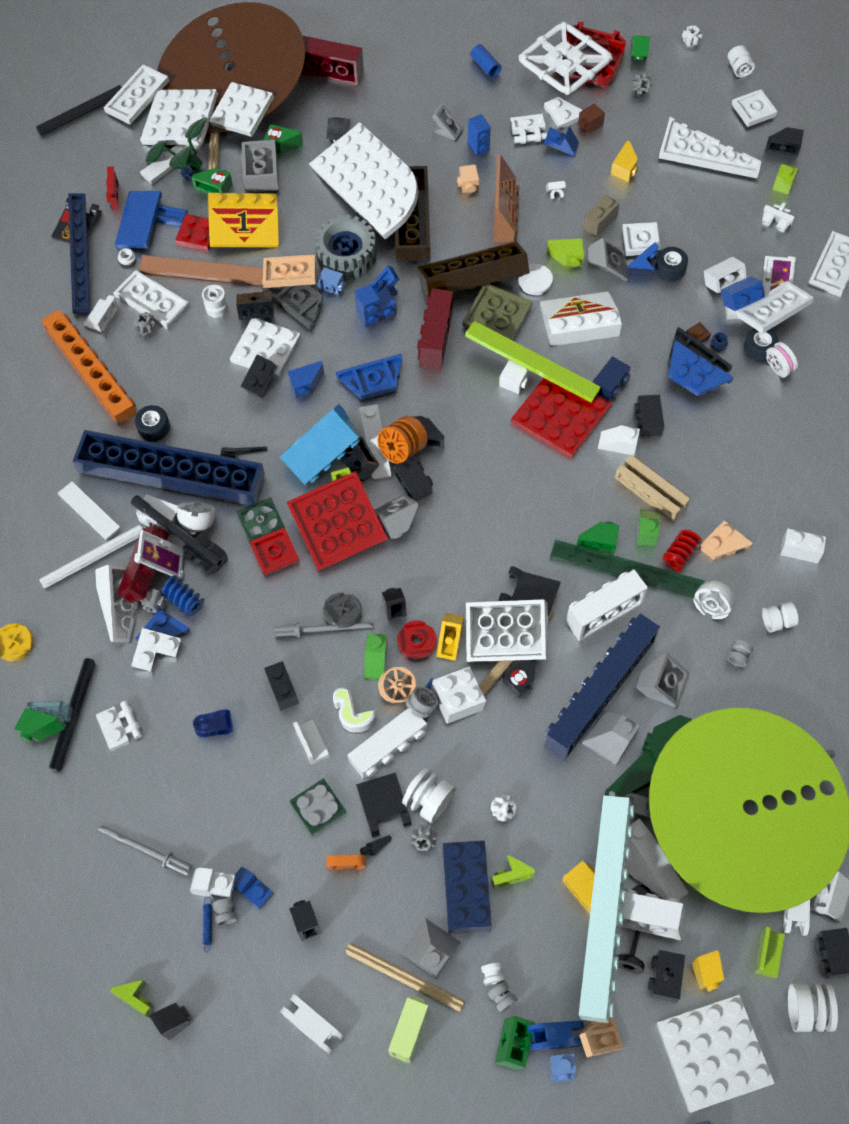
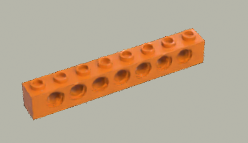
M58 309L41 319L46 332L119 426L135 416V402L131 397L127 398L125 389L122 385H117V379L113 373L109 374L107 372V366L103 361L100 362L98 360L99 357L95 350L89 349L88 341L85 337L81 338L79 336L81 334L75 325L72 327V322L68 315H63Z

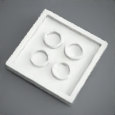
M231 82L209 122L212 126L252 137L272 103L274 95L271 92Z
M257 318L251 319L232 353L230 361L234 364L250 368L255 356L258 354L277 365L272 377L279 379L301 338V334Z

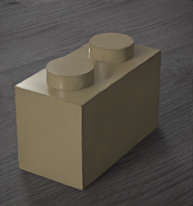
M605 195L585 214L583 228L597 237L618 216L620 203Z

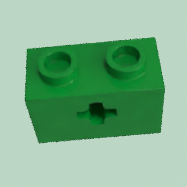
M517 1016L504 1019L495 1064L513 1070L526 1068L532 1033L528 1032L527 1026L533 1025L535 1022Z

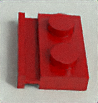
M114 166L107 167L106 198L107 202H110L112 209H119V181L114 171Z

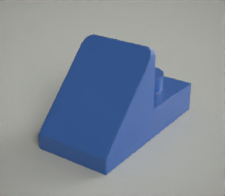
M570 126L566 133L550 127L544 144L574 156L579 141Z
M654 242L627 266L628 269L654 271L655 269L647 261V258L651 260L658 254L656 251L659 248L657 243Z
M387 266L371 286L375 293L387 288L390 294L394 296L398 294L394 285L400 279L393 267Z
M241 867L235 874L236 879L233 888L258 909H261L274 894L270 888L257 879L254 873L246 868Z

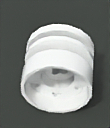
M426 767L408 786L402 804L406 807L411 805L412 811H416L419 807L423 806L420 816L432 824L441 816L450 803L456 787L447 780H442L436 785L438 774L433 773L431 775V770Z
M791 983L788 989V1012L793 1031L811 1032L813 1025H815L818 1032H823L824 1030L827 1032L836 1031L838 1007L832 985L830 983H823L822 985L814 983L810 991L806 983Z

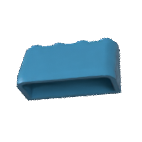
M337 404L293 443L280 458L304 485L309 481L313 483L319 477L318 473L322 469L327 471L333 465L331 461L335 458L339 460L347 453L345 451L346 448L349 446L353 448L360 442L358 439L360 434L342 406Z

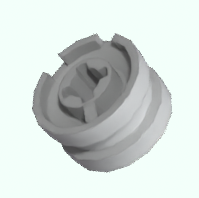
M422 686L415 687L406 700L407 708H411V713L419 718L429 717L432 710L438 705L436 695L428 688Z

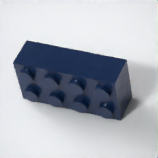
M485 840L443 843L448 934L491 931L492 923Z

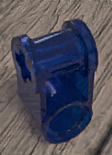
M227 709L198 715L193 720L196 735L201 738L226 735L234 730L231 712ZM205 724V728L201 729V725Z

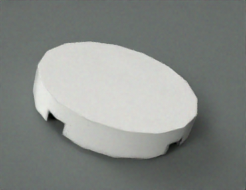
M530 264V273L518 277L519 286H521L525 293L530 295L543 294V292L550 290L553 282L551 271L541 264Z

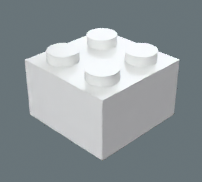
M470 666L434 679L432 682L431 691L438 699V706L447 724L483 711L486 700Z

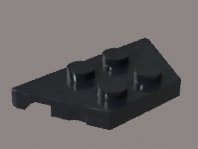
M680 327L677 328L668 359L669 363H671L674 342L677 341L723 371H731L732 365Z

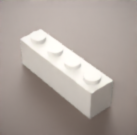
M411 708L405 710L347 755L349 762L363 779L367 776H373L381 765L390 763L394 759V755L399 751L404 752L410 747L412 741L415 739L419 740L426 734L427 723L422 718L413 715Z

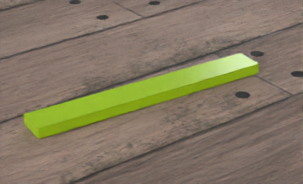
M476 321L471 324L465 333V337L591 403L600 391L601 387Z

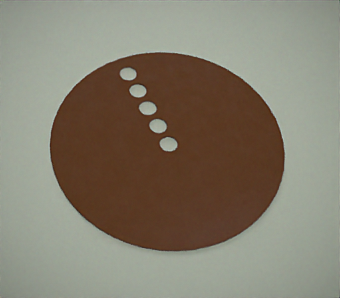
M255 2L228 4L210 10L187 24L165 49L157 71L169 78V82L162 90L216 89L218 96L213 113L231 82L271 92L274 95V99L266 111L265 117L279 107L296 86L304 67L305 43L297 24L280 9ZM217 17V24L213 26L208 25L210 18ZM221 28L223 30L220 36H212L214 29ZM225 39L227 41L223 48L216 47V43L219 40ZM228 50L231 52L228 59L220 58L223 51ZM228 62L235 63V67L231 71L224 69ZM210 122L207 133L230 131L212 126Z

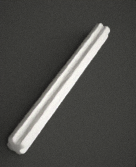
M140 525L135 526L39 579L40 583L44 588L51 586L139 538L140 531L143 528Z

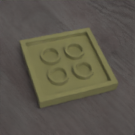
M492 285L483 286L465 316L462 326L469 329L471 324L476 321L513 341L531 309L533 301Z

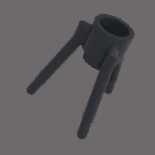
M222 447L220 456L238 459V452L267 450V447Z

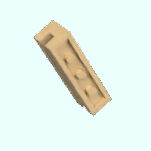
M630 455L626 459L625 465L621 464L617 468L615 479L672 522L688 507L690 498H688L687 494L676 489L670 481L664 480L654 469L644 465L639 458Z

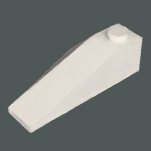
M378 405L359 407L349 415V418L379 463L378 468L370 477L373 481L392 478L389 461L378 447L377 438L382 430Z
M106 565L96 569L97 592L111 642H130L134 625L133 616L135 609L138 608L137 601L131 603L117 594L127 566Z
M640 818L629 825L632 826V838L628 839L627 847H630V859L625 862L628 874L633 876L632 878L637 882L640 881L652 893L663 900H667V898L681 900L688 895V891L662 849Z

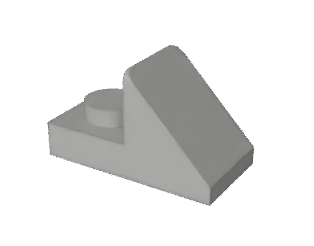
M444 104L439 105L432 115V118L438 124L434 132L456 140L463 127Z

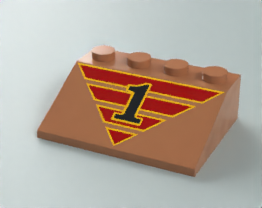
M497 154L494 242L511 243L514 242V236H518V225H515V222H518L519 212H515V209H519V198H516V195H519V185H516V176L501 154Z

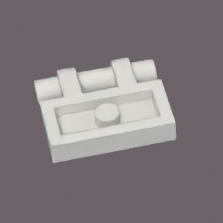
M543 114L510 118L513 135H520L514 137V143L526 144L530 141L541 142V140H545L547 133H540V131H545Z
M128 701L120 703L122 707L121 712L117 713L116 708L112 707L96 714L111 752L129 744L127 736L133 734L135 739L142 737L141 726L139 722H136L135 712ZM124 719H127L129 724L126 728L123 727L121 722Z

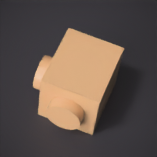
M476 165L459 167L457 184L458 187H461L462 194L479 191V177Z

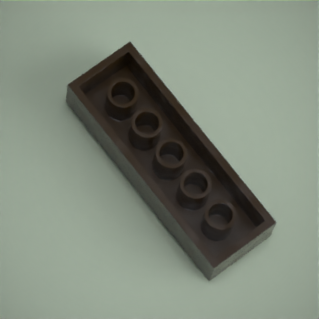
M408 166L417 181L418 199L410 217L395 231L396 261L430 260L427 166Z
M517 241L417 267L420 285L427 296H431L432 289L453 291V294H456L461 290H472L477 286H488L492 282H503L508 278L522 277L524 274L530 273L527 253Z

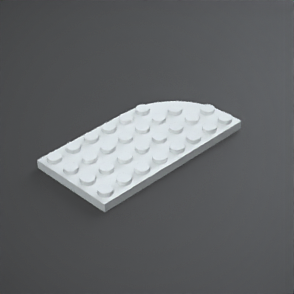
M360 122L309 163L310 167L384 239L389 237L407 221L417 203L418 185L411 169Z

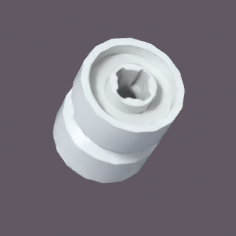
M740 45L730 50L727 57L735 75L739 78L750 75L755 69V64L752 57H750L747 47Z
M219 285L207 286L202 292L206 313L214 318L224 316L228 311L224 289Z
M791 601L779 604L778 608L770 606L762 610L764 625L770 633L782 630L783 627L790 628L798 625V613Z

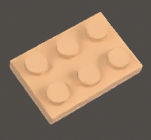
M315 254L263 258V288L316 284Z

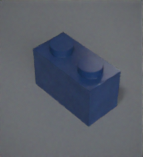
M612 356L593 380V383L601 387L597 395L607 401H610L613 396L616 397L621 390L622 384H626L629 381L631 367Z

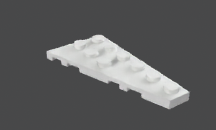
M669 117L659 154L661 159L752 178H758L762 162L745 153L740 154L734 151L733 147L729 145L726 147L720 144L719 140L698 130L693 131L688 128V125L684 123L679 124L675 122L674 118Z

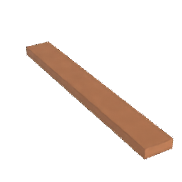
M146 255L142 256L139 267L140 273L263 286V268Z

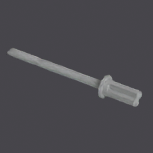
M299 622L294 625L274 626L275 637L295 635L300 638V633L364 629L373 628L374 626L373 622L355 623L347 628H337L332 625L299 627Z
M103 825L98 829L163 861V868L170 867L187 876L193 868V865L176 858L172 852L164 855Z

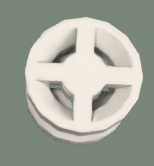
M491 963L481 967V972L485 976L483 980L485 986L505 981V976L501 972L503 968L502 963Z

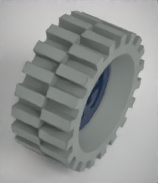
M339 215L337 220L330 218L328 219V224L325 222L321 224V229L318 228L316 231L317 235H315V249L318 264L322 270L325 267L343 273L345 279L348 280L352 275L358 278L360 272L364 275L367 273V268L371 269L373 267L372 262L375 263L376 260L374 231L372 232V227L370 225L367 226V222L364 219L360 222L357 216L351 219V215H346V218H341V215Z

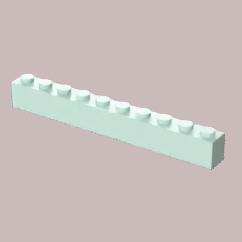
M603 796L579 1016L582 1020L609 1023V1017L614 1015V1003L611 1002L612 993H616L617 980L613 978L614 970L618 971L619 957H616V949L621 946V934H618L619 925H623L624 913L620 912L621 903L625 904L626 890H623V882H627L628 868H625V862L630 859V847H627L628 839L632 838V826H629L630 818H634V805H631L630 798Z

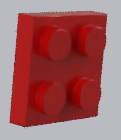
M186 214L175 239L176 245L209 251V219Z
M285 528L250 541L251 548L264 576L299 562L297 553Z

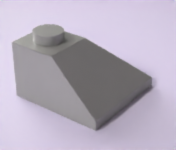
M601 238L587 247V257L591 264L624 281L629 280L625 251L605 238Z
M404 494L374 509L385 534L391 539L403 536L404 532L410 528L418 504Z
M664 652L642 670L636 688L648 698L672 707H678L690 672L671 655Z
M603 711L582 741V744L614 765H617L637 735L640 725L622 714Z
M425 918L401 955L437 979L461 942Z

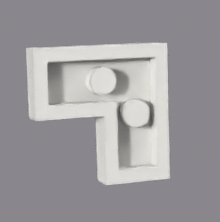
M142 628L131 666L151 671L156 652L176 657L181 638Z

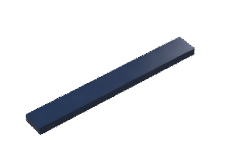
M68 193L72 313L90 314L85 193Z

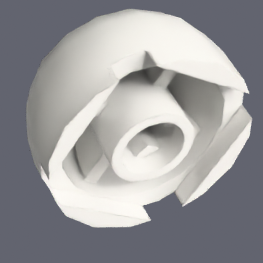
M195 502L178 504V522L190 534L205 531L213 524L215 518L214 506L206 503H201V506L195 505Z
M710 580L698 588L695 593L694 604L703 615L707 612L713 615L712 619H723L728 616L733 608L734 593L724 582Z

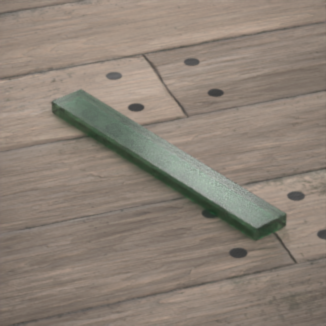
M556 539L550 555V559L619 577L626 571L629 573L635 570L647 586L690 598L695 597L696 591L705 581Z

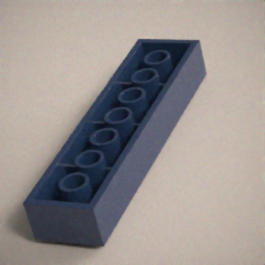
M641 613L637 618L633 617L629 621L628 629L625 633L621 632L614 648L610 647L606 651L605 659L602 663L598 662L591 678L586 677L581 684L582 689L580 692H575L570 698L568 708L563 707L557 716L559 718L555 724L551 723L545 732L547 734L544 738L546 740L545 748L561 760L565 761L654 644L660 626Z

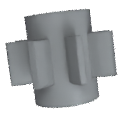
M641 73V77L635 74L636 78L634 81H631L634 86L632 90H637L638 94H642V91L648 93V88L652 86L649 81L651 77H646V73Z
M147 312L140 313L136 319H133L136 332L141 331L143 335L152 333L153 328H156L154 316H149Z
M149 589L145 599L140 600L142 602L141 605H144L143 609L151 613H156L159 608L163 609L166 601L162 597V592L155 589Z
M420 824L418 830H412L411 844H415L417 850L428 851L430 846L435 847L437 832H433L431 826Z

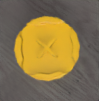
M11 623L0 629V657L2 659L18 661L31 652L34 645V637L29 628L19 623Z

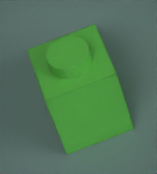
M640 509L637 534L638 545L656 547L659 537V511Z
M367 633L364 679L379 680L380 676L385 672L388 647L387 634Z

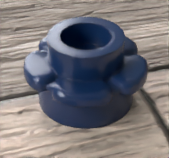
M187 166V169H181L180 174L186 181L188 179L192 181L191 177L194 172Z
M722 332L716 333L712 336L711 345L716 349L727 347V335Z

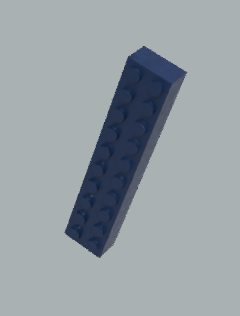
M84 430L72 461L79 473L250 506L256 505L265 476L262 463Z

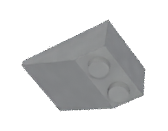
M275 140L242 142L245 193L279 190Z

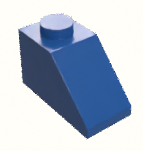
M322 361L288 371L289 381L296 398L305 397L314 392L324 375Z

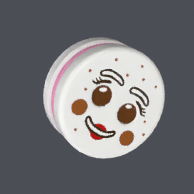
M778 342L774 345L775 347L766 350V359L778 376L785 378L798 369V361L793 351L785 343Z

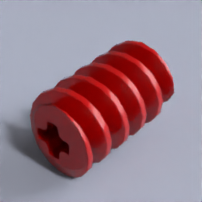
M681 530L666 553H664L662 557L664 563L671 570L681 572L683 570L682 567H685L687 564L686 561H689L690 556L694 555V550L698 549V544L702 543V538L691 530Z

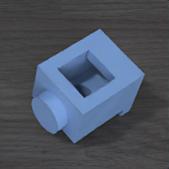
M324 267L317 279L318 291L322 292V290L339 295L340 291L342 292L345 288L343 273Z
M574 1053L550 1057L552 1082L575 1080Z

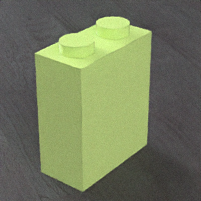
M413 996L412 999L407 997L388 1049L390 1056L410 1064L429 1013V1007L425 1004L426 1001L416 996Z

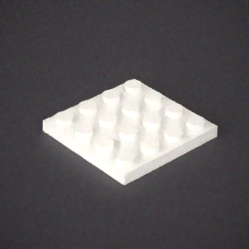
M159 90L154 97L140 139L142 145H154L162 140L166 142V145H189L188 138L185 137L186 130L193 122L199 119L209 118L210 120L218 96L217 90ZM209 120L204 125L200 134L192 139L193 145H203Z
M740 995L656 1023L689 1113L775 1084Z

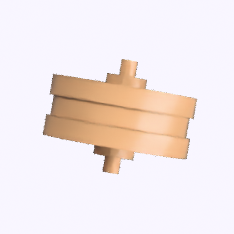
M394 667L386 670L378 681L380 695L390 703L405 702L416 687L414 675L404 667ZM391 671H393L394 681L386 676ZM397 671L404 673L401 679H398ZM406 677H408L410 685L404 684ZM384 680L390 683L389 687L384 688ZM402 688H410L407 696ZM393 690L392 697L390 698L385 691ZM397 691H399L403 699L395 700Z

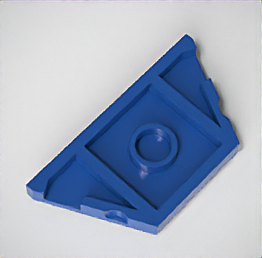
M674 342L668 378L697 396L703 395L707 391L715 390L719 385L729 384L733 381L734 377L681 343Z
M402 354L335 372L336 377L361 400L396 391L402 364Z

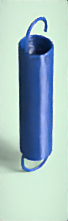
M204 902L202 944L209 945L210 949L212 944V905L205 904Z

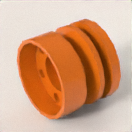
M406 415L384 427L379 432L377 438L378 447L387 460L399 464L424 449L427 444V433L419 420L413 416Z

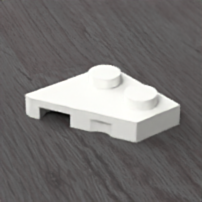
M559 97L544 103V109L559 129L578 122L579 112L582 109Z

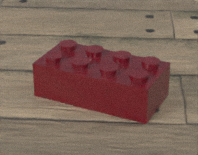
M303 36L305 62L301 74L359 85L364 73L361 47Z
M432 289L431 296H427L426 306L428 307L427 310H424L423 315L425 322L424 325H421L420 335L422 336L417 344V350H419L418 360H420L421 368L442 370L453 315V291Z

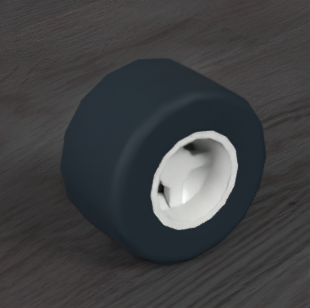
M677 247L662 249L657 256L656 273L667 281L681 279L687 269L688 256L682 249Z
M755 328L751 329L744 343L746 355L758 362L767 361L766 350L775 347L774 345L779 342L778 336L772 329L763 334Z
M149 405L140 409L136 414L135 424L138 433L147 441L160 440L169 432L170 423L167 413L163 408Z

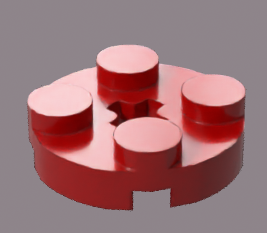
M415 620L406 623L401 631H399L397 643L399 650L405 658L420 660L433 654L437 638L432 627L426 625L423 621ZM415 636L422 639L419 644H415L411 640H414Z

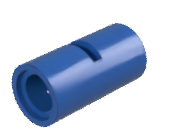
M482 44L476 45L470 53L472 59L490 78L497 76L502 68L499 62Z

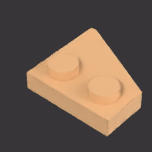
M723 521L700 544L699 549L715 560L723 555L734 554L737 550L749 549L753 543L726 521Z
M609 1017V1023L591 1021L579 1035L587 1058L624 1048L613 1017Z

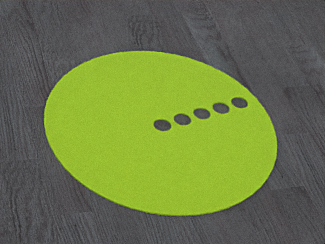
M752 708L720 709L703 714L685 724L670 738L659 754L653 769L649 789V808L654 833L670 864L699 893L721 905L740 911L754 913L777 912L796 907L820 893L837 874L849 846V797L843 779L830 756L802 728L781 716L767 711ZM827 780L833 784L834 793L832 795H825L821 792L820 783ZM809 785L815 790V798L813 800H806L802 797L801 788L803 786ZM785 790L795 793V804L787 805L783 802L782 793ZM772 795L776 798L777 807L774 810H768L764 807L762 802L764 796ZM746 800H753L758 805V811L755 815H749L744 811L743 804Z

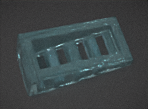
M64 701L27 703V707L32 710L56 716L64 722L71 721L73 708Z

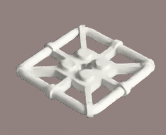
M566 22L556 25L544 36L538 37L535 43L519 55L520 63L538 75L540 80H545L560 92L565 93V95H569L588 80H592L596 73L612 61V54L594 42L592 37L584 35ZM561 31L562 42L554 47L547 42ZM566 31L582 42L574 47L567 42ZM540 46L548 51L546 55L529 56ZM590 46L601 55H586L581 51L585 47ZM533 63H545L549 68L542 71ZM585 63H598L591 70L582 67ZM556 71L563 76L564 86L550 75ZM576 71L582 75L574 84L569 85V76Z

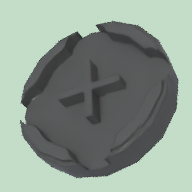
M337 593L331 595L326 599L323 607L325 620L337 628L353 626L359 621L362 614V605L359 599L352 594Z

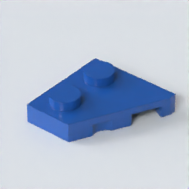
M161 609L156 612L144 627V629L174 637L190 632L189 627ZM141 632L135 638L137 642L139 641Z

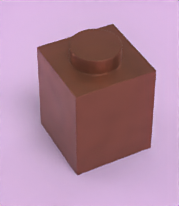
M595 103L579 112L578 120L580 128L589 134L604 125L605 112Z

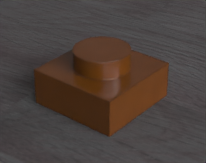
M701 322L686 330L688 334L701 343L711 336V333Z

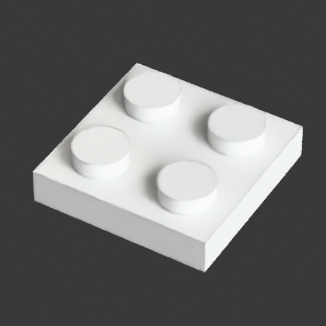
M761 89L732 100V106L747 127L777 116V110Z
M657 222L622 225L626 256L640 255L654 242L659 246L656 251L658 253L661 251Z

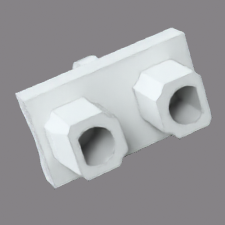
M783 202L781 206L775 204L773 208L766 205L763 210L762 224L770 226L773 220L779 223L776 229L785 233L788 227L793 225L794 216L789 215L791 210L785 208L786 202Z

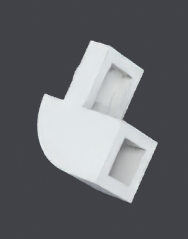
M196 868L190 892L195 895L213 898V895L231 898L236 876L215 872L213 869Z

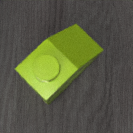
M782 163L772 190L789 194L799 168Z
M582 238L548 240L547 254L565 267L583 266L584 250Z

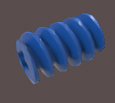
M176 575L170 577L162 589V596L167 598L174 606L179 607L187 616L196 614L203 606L205 600L203 598L200 599L199 593L194 594V589H189L188 584L183 585V580H178Z

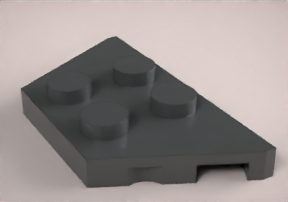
M310 285L263 288V292L272 291L273 301L309 330L312 329L324 300L322 294Z

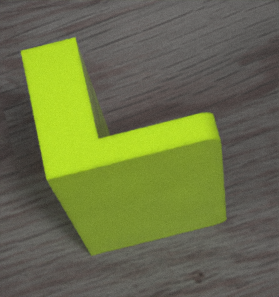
M765 926L762 929L754 973L772 978L778 977L785 934L771 931L770 926Z

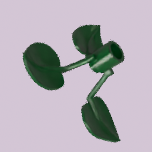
M209 118L199 119L188 127L185 137L188 138L187 141L190 146L182 148L176 154L165 147L166 142L162 140L150 148L145 161L152 163L161 156L163 151H167L174 155L169 162L172 168L187 169L188 165L193 171L198 170L203 162L196 155L198 152L192 144V139L200 134Z

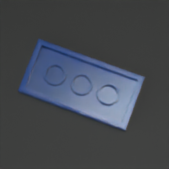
M129 191L114 244L117 249L149 247L162 198L161 191Z

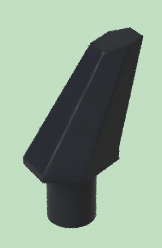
M387 835L367 843L365 847L360 848L361 855H375L391 841L392 837Z

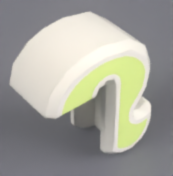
M340 687L334 691V707L336 709L340 708L339 719L345 730L351 733L364 732L376 722L375 710L355 715L350 690Z

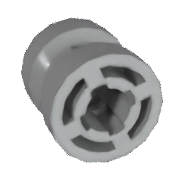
M736 640L732 647L733 652H730L727 659L735 666L746 667L748 663L747 657L751 655L753 646L748 642Z
M233 898L221 899L212 904L213 910L217 914L215 918L217 926L232 924L238 920L237 914L233 912V907L235 906Z
M505 981L488 992L490 999L497 1003L496 1007L500 1013L518 1000L514 994L510 993L508 990L509 986Z

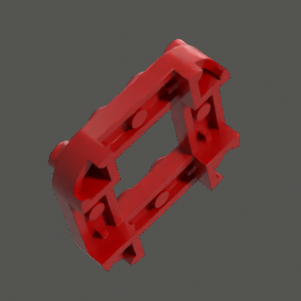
M584 22L572 25L584 35L592 37L594 42L612 54V61L596 73L592 80L586 82L603 87L609 86L614 80L624 56L626 40L620 36V32L617 30L610 34L584 27ZM566 31L567 42L574 47L582 42ZM588 65L582 66L587 70H591L593 68L592 66ZM576 71L569 76L570 79L579 80L582 77Z

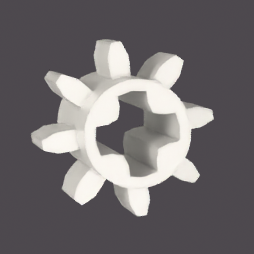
M694 25L687 27L686 31L684 30L682 33L683 43L688 46L697 45L698 41L702 39L701 29Z
M504 794L501 797H495L491 803L492 816H496L497 820L505 822L507 818L512 819L517 810L514 803L515 800L510 799L509 795Z

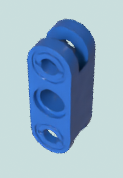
M583 1021L549 1022L527 1026V1030L532 1033L534 1044L530 1045L531 1051L583 1046L580 1037H573L572 1031L584 1028Z

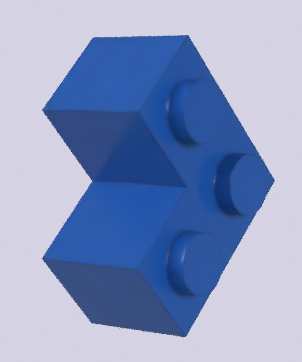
M371 284L354 291L356 312L365 327L374 325L378 321L397 314L396 302L387 288L375 293Z

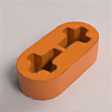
M327 856L326 868L329 870L366 868V856Z

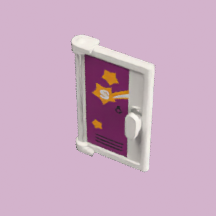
M765 256L762 278L765 294L786 281L793 284L796 257Z
M141 530L138 552L135 554L134 561L167 575H176L178 580H181L184 572L182 570L183 548Z

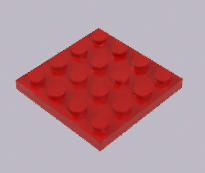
M543 378L513 415L511 423L572 459L609 411L612 403L599 395H596L591 403Z
M356 471L286 502L318 572L388 540Z

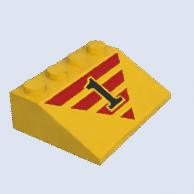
M208 193L210 247H279L277 194Z

